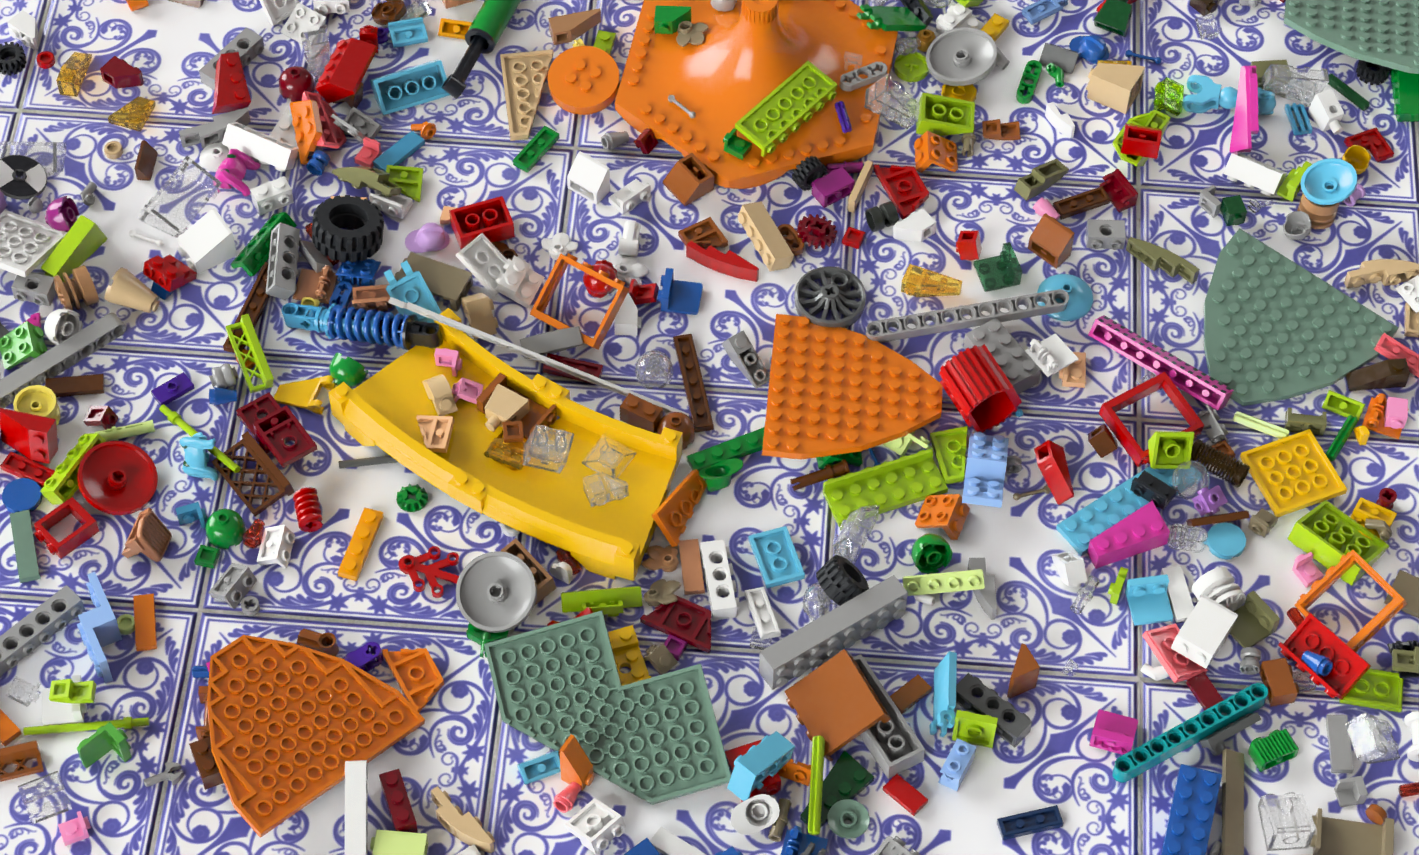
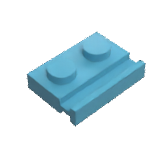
M423 17L388 23L393 48L428 42Z

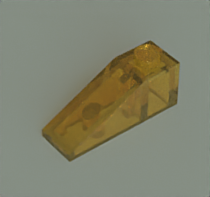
M74 52L64 63L56 80L60 95L78 96L91 62L92 54Z
M909 264L902 279L901 292L916 297L960 295L963 281Z

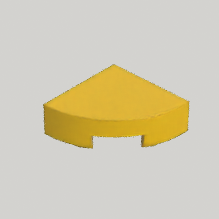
M1364 425L1355 427L1353 431L1358 444L1366 445L1370 435L1369 430Z

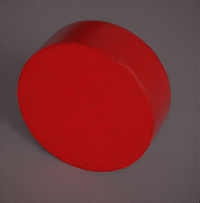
M43 51L36 57L40 68L48 69L55 64V57L52 52Z

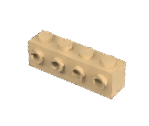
M762 201L742 205L738 214V220L760 254L763 263L769 271L789 268L794 254Z

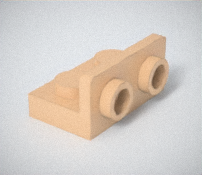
M1073 352L1079 360L1060 370L1058 377L1062 379L1063 387L1085 388L1086 353Z

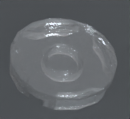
M1186 461L1182 462L1174 470L1172 482L1174 489L1177 490L1180 497L1192 500V498L1198 496L1197 491L1206 486L1209 488L1210 478L1206 467L1200 462Z

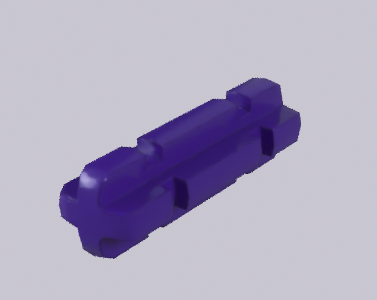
M843 101L836 102L835 109L842 132H851L852 126Z

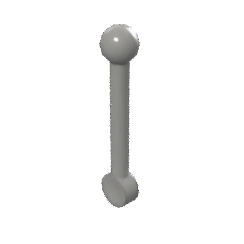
M674 95L668 96V101L674 102L688 113L690 118L696 117V113L691 112L679 103Z

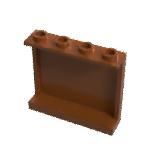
M845 649L784 691L788 697L786 699L788 705L798 713L796 715L797 720L802 726H806L808 738L812 741L814 736H823L825 739L824 757L829 761H833L831 757L833 753L879 721L885 724L891 720L853 656Z

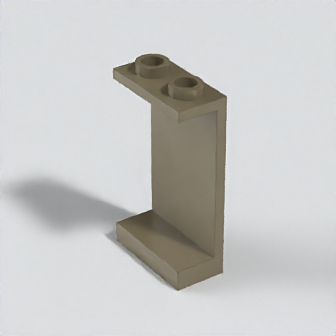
M410 252L408 258H405L403 262L407 260L413 272L420 271L432 295L450 300V309L458 311L462 304L460 298L466 297L473 285L472 273ZM401 268L394 277L398 281L405 277L406 274Z
M1318 808L1316 815L1311 817L1310 827L1314 828V834L1310 836V847H1313V855H1393L1394 819L1386 818L1383 825L1328 818L1322 817L1321 808Z

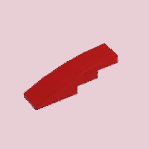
M693 241L686 245V257L707 268L739 279L754 282L759 280V268L731 250L724 254L711 245L706 250Z

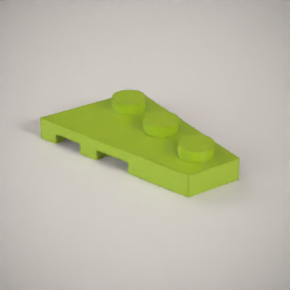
M968 426L930 433L935 456L946 484L964 481Z

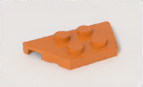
M314 100L290 103L295 140L299 148L300 163L303 165H307L309 161L308 154L310 151H315L317 142L323 133L318 104Z
M417 648L415 650L400 649V651L381 650L405 698L416 711L420 712L444 685V679L427 648Z

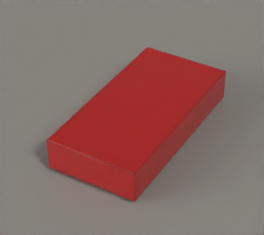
M898 774L883 786V791L913 816L928 803V799Z

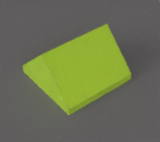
M1156 431L1148 440L1151 469H1189L1195 433Z

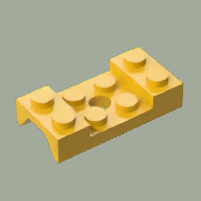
M633 625L609 631L608 634L621 685L624 686L652 678L649 676L640 651L639 641ZM622 667H629L631 671L629 673H622L620 669Z

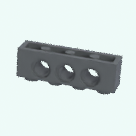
M968 673L956 685V703L965 710L973 711L976 714L990 715L998 718L995 733L1014 748L1030 732L1032 725L1030 718L1016 710L1009 701L999 697L995 690L986 687L979 678L973 677Z

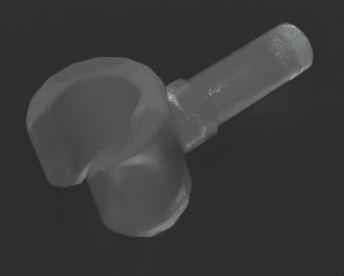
M1252 199L1249 201L1251 205L1247 207L1253 213H1257L1261 208L1273 205L1274 202L1271 200L1259 203L1257 200Z

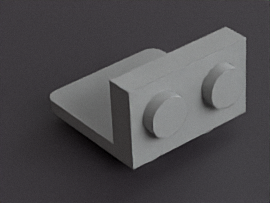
M354 107L344 120L335 114L331 115L335 120L333 122L347 134L352 135L362 144L365 137L374 139L382 128L380 124Z

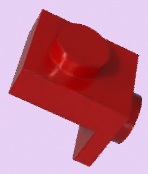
M366 25L360 28V40L376 45L378 47L376 53H379L378 27Z
M631 279L628 293L635 305L656 302L659 291L657 283L639 285L636 279Z

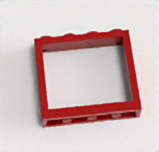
M1166 372L1103 403L1099 411L1102 419L1137 467L1147 463L1150 464L1149 449L1143 451L1115 412L1162 388L1190 425L1189 428L1181 432H1194V440H1196L1202 434L1201 432L1205 426Z

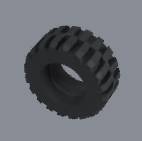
M339 195L333 199H326L315 209L312 220V242L325 257L329 256L334 261L337 259L344 263L345 261L354 263L357 260L363 261L367 257H372L380 249L383 241L384 218L375 204H371L369 200H363L358 196L350 197V195H345V197H340ZM341 228H353L355 230H345Z

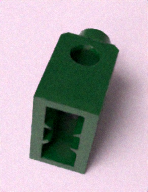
M1106 0L1094 18V25L1126 37L1133 11L1132 5L1127 3L1128 0Z

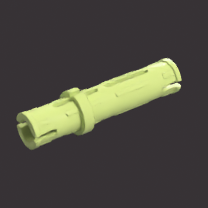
M153 420L120 427L112 426L111 429L95 431L94 433H99L107 442L155 432Z

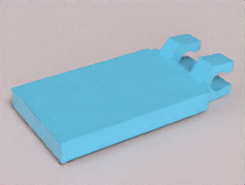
M407 260L401 263L406 276L396 281L390 269L383 272L390 284L386 286V291L390 297L405 303L410 302L437 314L442 313L420 271L413 272ZM395 306L398 313L403 316L404 314H415L418 317V321L434 323L433 319Z
M949 651L934 669L933 721L929 725L930 735H935L937 732L936 727H939L941 730L940 737H944L947 734V728H952L955 723L954 709L956 708L957 653Z

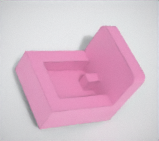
M436 348L434 354L436 366L451 367L452 376L457 377L458 370L462 369V359L459 358V351Z

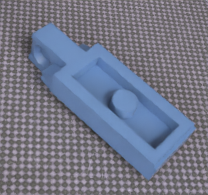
M1039 0L1023 8L1022 15L1033 25L1062 10L1064 6L1068 5V0Z

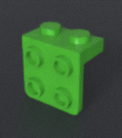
M26 321L0 339V352L5 369L10 370L29 356L37 358L47 351L43 337L44 332L40 327Z
M109 722L105 726L98 728L92 736L82 740L77 747V751L83 766L88 768L112 749L124 762L131 759V746L126 741L128 737L122 729L117 730Z

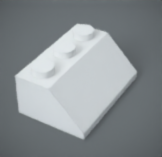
M1239 152L1231 153L1223 174L1228 175L1227 179L1234 182L1240 180L1244 182V186L1251 189L1257 187L1261 189V193L1267 196L1277 194L1278 189L1288 174Z

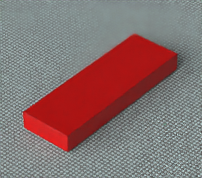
M12 451L0 465L1 470L19 478L31 479L42 488L45 481L55 473V470Z

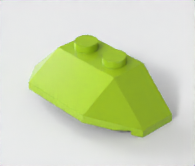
M1152 110L1150 113L1129 118L1127 124L1162 129V139L1171 117L1157 110ZM1124 125L1112 142V145L1120 159L1136 167L1144 166L1149 159L1148 157L1121 153Z

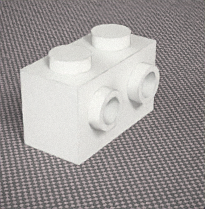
M285 176L250 189L252 202L259 215L294 203L292 189Z

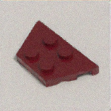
M676 595L677 601L670 604H660L655 607V611L647 616L645 614L641 616L640 623L667 635L671 634L688 642L689 645L710 654L711 610Z

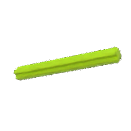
M814 736L812 740L808 833L810 835L820 834L825 748L823 736Z

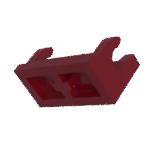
M1119 169L1103 177L1105 182L1101 183L1099 187L1102 186L1110 198V202L1119 213L1136 205L1138 192Z

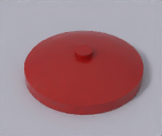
M107 441L94 446L84 455L79 465L77 481L81 494L94 508L111 515H128L141 510L151 501L157 488L158 475L154 462L141 448L124 441Z

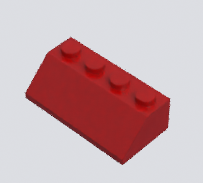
M355 38L343 39L337 43L336 49L330 56L331 59L325 66V70L318 79L319 82L315 88L328 104L356 93L378 47Z

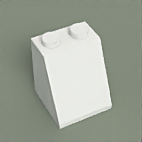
M215 208L211 209L177 238L179 254L181 257L185 256L188 267L194 269L197 275L237 256L233 232Z
M1202 595L1178 632L1171 649L1206 669L1225 643L1238 614Z

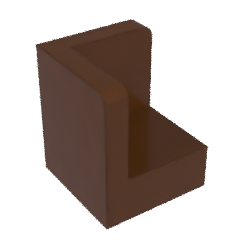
M1105 424L1088 433L1089 443L1101 458L1118 448L1117 440Z

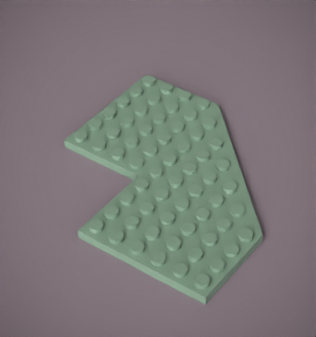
M602 611L484 644L501 718L505 724L552 750L558 751V753H560L559 750L571 734L574 735L592 763L594 773L652 805L729 783L731 773L701 664L622 686Z

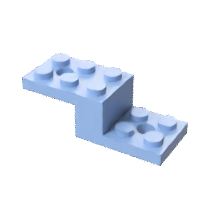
M981 432L970 433L962 503L1002 507L1009 438H1005L1002 435L989 436Z
M95 572L87 574L89 582L86 585L92 603L96 608L78 615L80 623L77 624L83 644L87 648L91 662L93 661L98 678L103 677L106 684L113 681L102 647L122 640L117 620Z

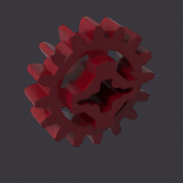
M809 214L808 218L803 216V219L799 221L796 232L799 233L798 238H803L802 243L808 242V246L814 245L815 249L818 246L825 249L826 245L830 247L835 242L837 235L836 225H831V220L826 221L825 216L819 218L818 214H816V217Z

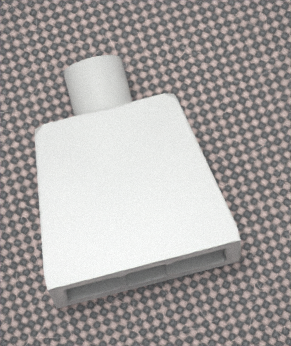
M1333 89L1317 93L1307 111L1321 131L1325 132L1331 129L1334 135L1341 133L1344 129L1340 121L1344 116V111Z

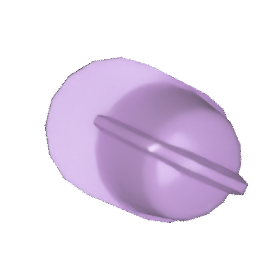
M426 223L421 229L414 230L407 235L405 245L408 250L414 253L437 251L447 247L450 238L440 225Z

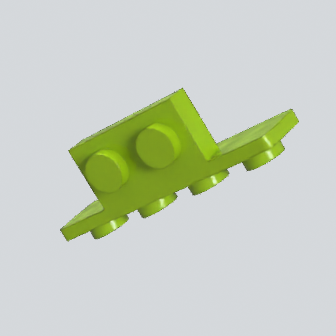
M640 586L562 592V612H580L589 607L593 613L602 611L603 615L616 617L619 616V613H624L623 608L642 606V590Z

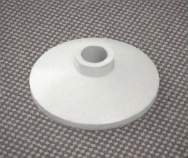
M213 143L206 146L201 151L199 157L202 167L208 171L216 172L222 161L227 158L229 153L228 146L222 143Z

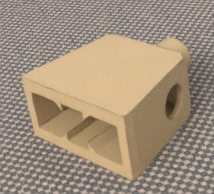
M497 384L485 406V416L488 419L485 423L486 428L494 432L498 426L502 427V422L520 421L530 411L529 400Z

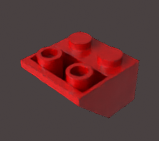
M1125 123L1121 153L1157 159L1162 129Z

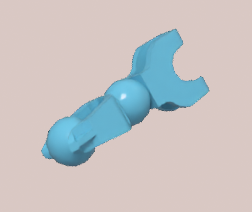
M1191 75L1187 80V88L1189 91L1197 94L1185 96L1182 106L1184 110L1193 113H1204L1209 109H1218L1219 105L1225 109H1233L1236 107L1238 91L1233 87L1221 89L1222 85L1214 83L1207 76ZM1258 87V115L1273 114L1276 106L1275 93Z

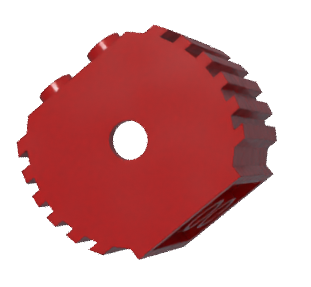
M985 344L978 347L975 345L970 349L968 347L963 352L960 351L957 356L954 355L950 361L948 360L946 365L940 368L941 371L939 372L943 379L940 381L942 387L969 428L973 426L976 432L981 431L982 433L986 432L985 430L993 429L992 427L999 426L1001 422H1005V419L1010 418L1011 414L1018 410V405L1022 403L1014 387Z

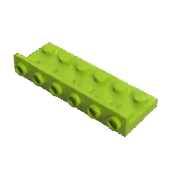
M807 61L735 123V129L761 149L762 157H765L768 153L772 154L777 145L784 143L792 132L795 133L799 130L801 124L808 122L816 111L822 110L826 102L832 101L836 97L838 84L811 62Z
M932 449L920 450L915 454L904 455L899 459L885 461L874 467H866L858 472H850L842 477L828 479L823 483V495L838 527L923 501L930 495L948 493V487L933 459Z

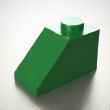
M656 6L655 34H673L677 31L678 25L681 22L692 21L691 7Z

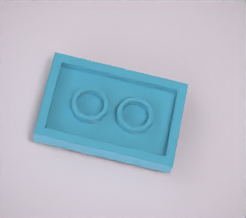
M786 526L748 536L767 589L805 579V573Z

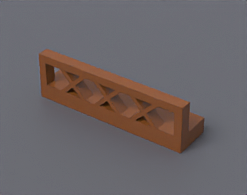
M37 740L0 749V774H2L0 775V782L44 771ZM37 758L38 766L31 768L25 766L28 760ZM14 764L17 766L14 772L7 773L4 771L7 765Z

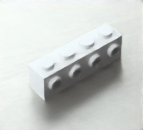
M238 122L228 123L222 142L223 145L228 146L229 150L238 149L250 158L259 159V162L265 165L271 164L275 166L276 170L282 172L293 169L299 148Z

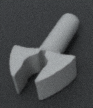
M174 762L165 763V771L144 779V785L149 787L165 780L172 781L173 786L176 785L183 778L184 772L183 770L176 774L172 772L181 769V764Z

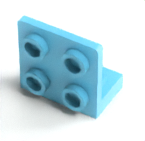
M1167 574L1128 579L1125 594L1135 626L1173 621L1174 617L1166 592L1169 584Z

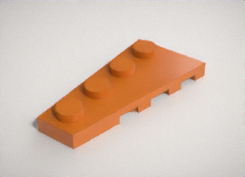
M697 469L692 470L651 515L671 547L678 546L680 542L679 537L685 532L687 520L692 517L694 513L693 508L699 503L707 486Z

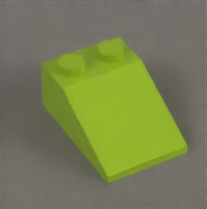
M923 92L917 105L916 134L923 135L926 131L939 136L973 133L975 102Z

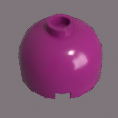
M63 196L53 200L48 205L45 221L51 228L68 232L74 225L79 211L73 199Z

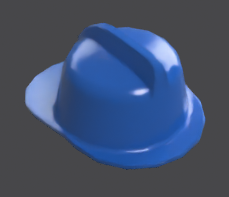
M1098 35L1078 36L1069 43L1070 50L1081 53L1080 57L1090 63L1097 64L1098 60H1107L1109 58L1106 43Z

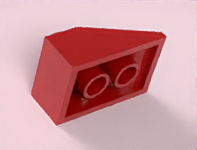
M0 408L1 441L30 460L50 464L58 451L56 419Z

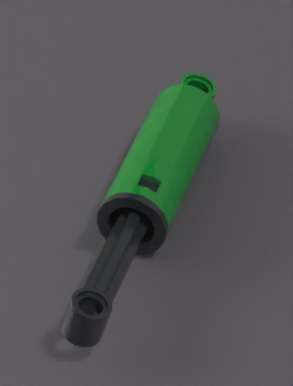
M485 0L465 34V41L469 47L454 73L443 83V90L455 99L463 93L467 86L465 81L480 54H488L493 51L521 0Z

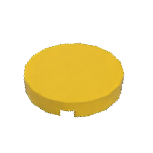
M943 84L941 96L971 102L976 100L977 95L976 86L973 84L966 86Z

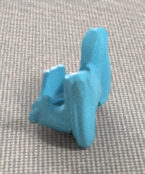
M198 432L192 437L180 439L179 443L185 452L182 470L189 476L210 478L213 481H217L219 475L215 469L207 466L210 456L205 450L213 449L216 442L215 438L206 440V435Z

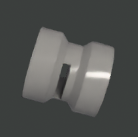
M1254 647L1243 648L1240 653V658L1242 659L1240 671L1247 675L1259 673L1260 663L1258 661L1261 659V651Z

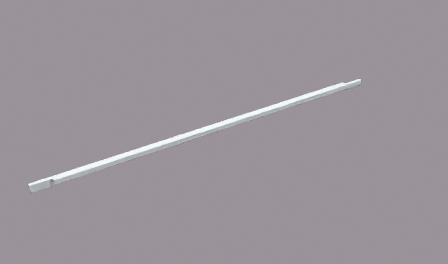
M390 297L388 301L390 304L408 309L627 397L631 393L663 408V412H682L689 417L688 413L410 302L405 303L393 297Z

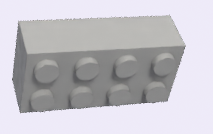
M997 318L965 334L963 348L969 347L970 349L973 348L972 346L976 345L978 347L985 344L1017 394L1039 383L1041 369Z

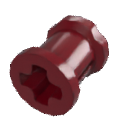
M1383 488L1379 493V499L1376 501V504L1392 510L1394 507L1393 503L1397 499L1396 492L1391 488Z

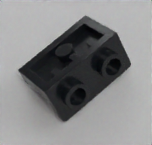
M1145 470L1138 478L1135 477L1132 480L1130 489L1135 495L1149 502L1153 501L1155 506L1162 510L1166 508L1177 493L1176 489Z

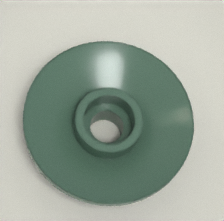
M844 799L836 802L830 808L827 820L830 829L837 836L853 839L866 832L870 817L867 809L860 802ZM850 820L851 824H846L844 821Z

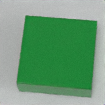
M200 545L194 560L195 565L214 569L221 553L220 549Z

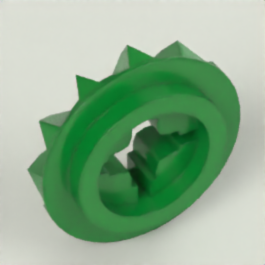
M409 483L407 487H402L397 492V504L404 511L417 512L426 506L428 494L425 488H421L418 484L412 486ZM408 494H411L412 496L415 495L416 500H413L412 498L409 499Z

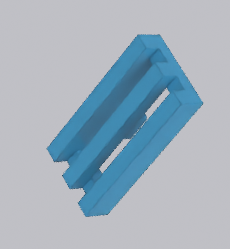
M1299 102V105L1292 103V106L1285 104L1284 109L1294 136L1311 134L1313 129L1303 102ZM1292 111H1294L1296 120L1299 124L1300 130H1298Z

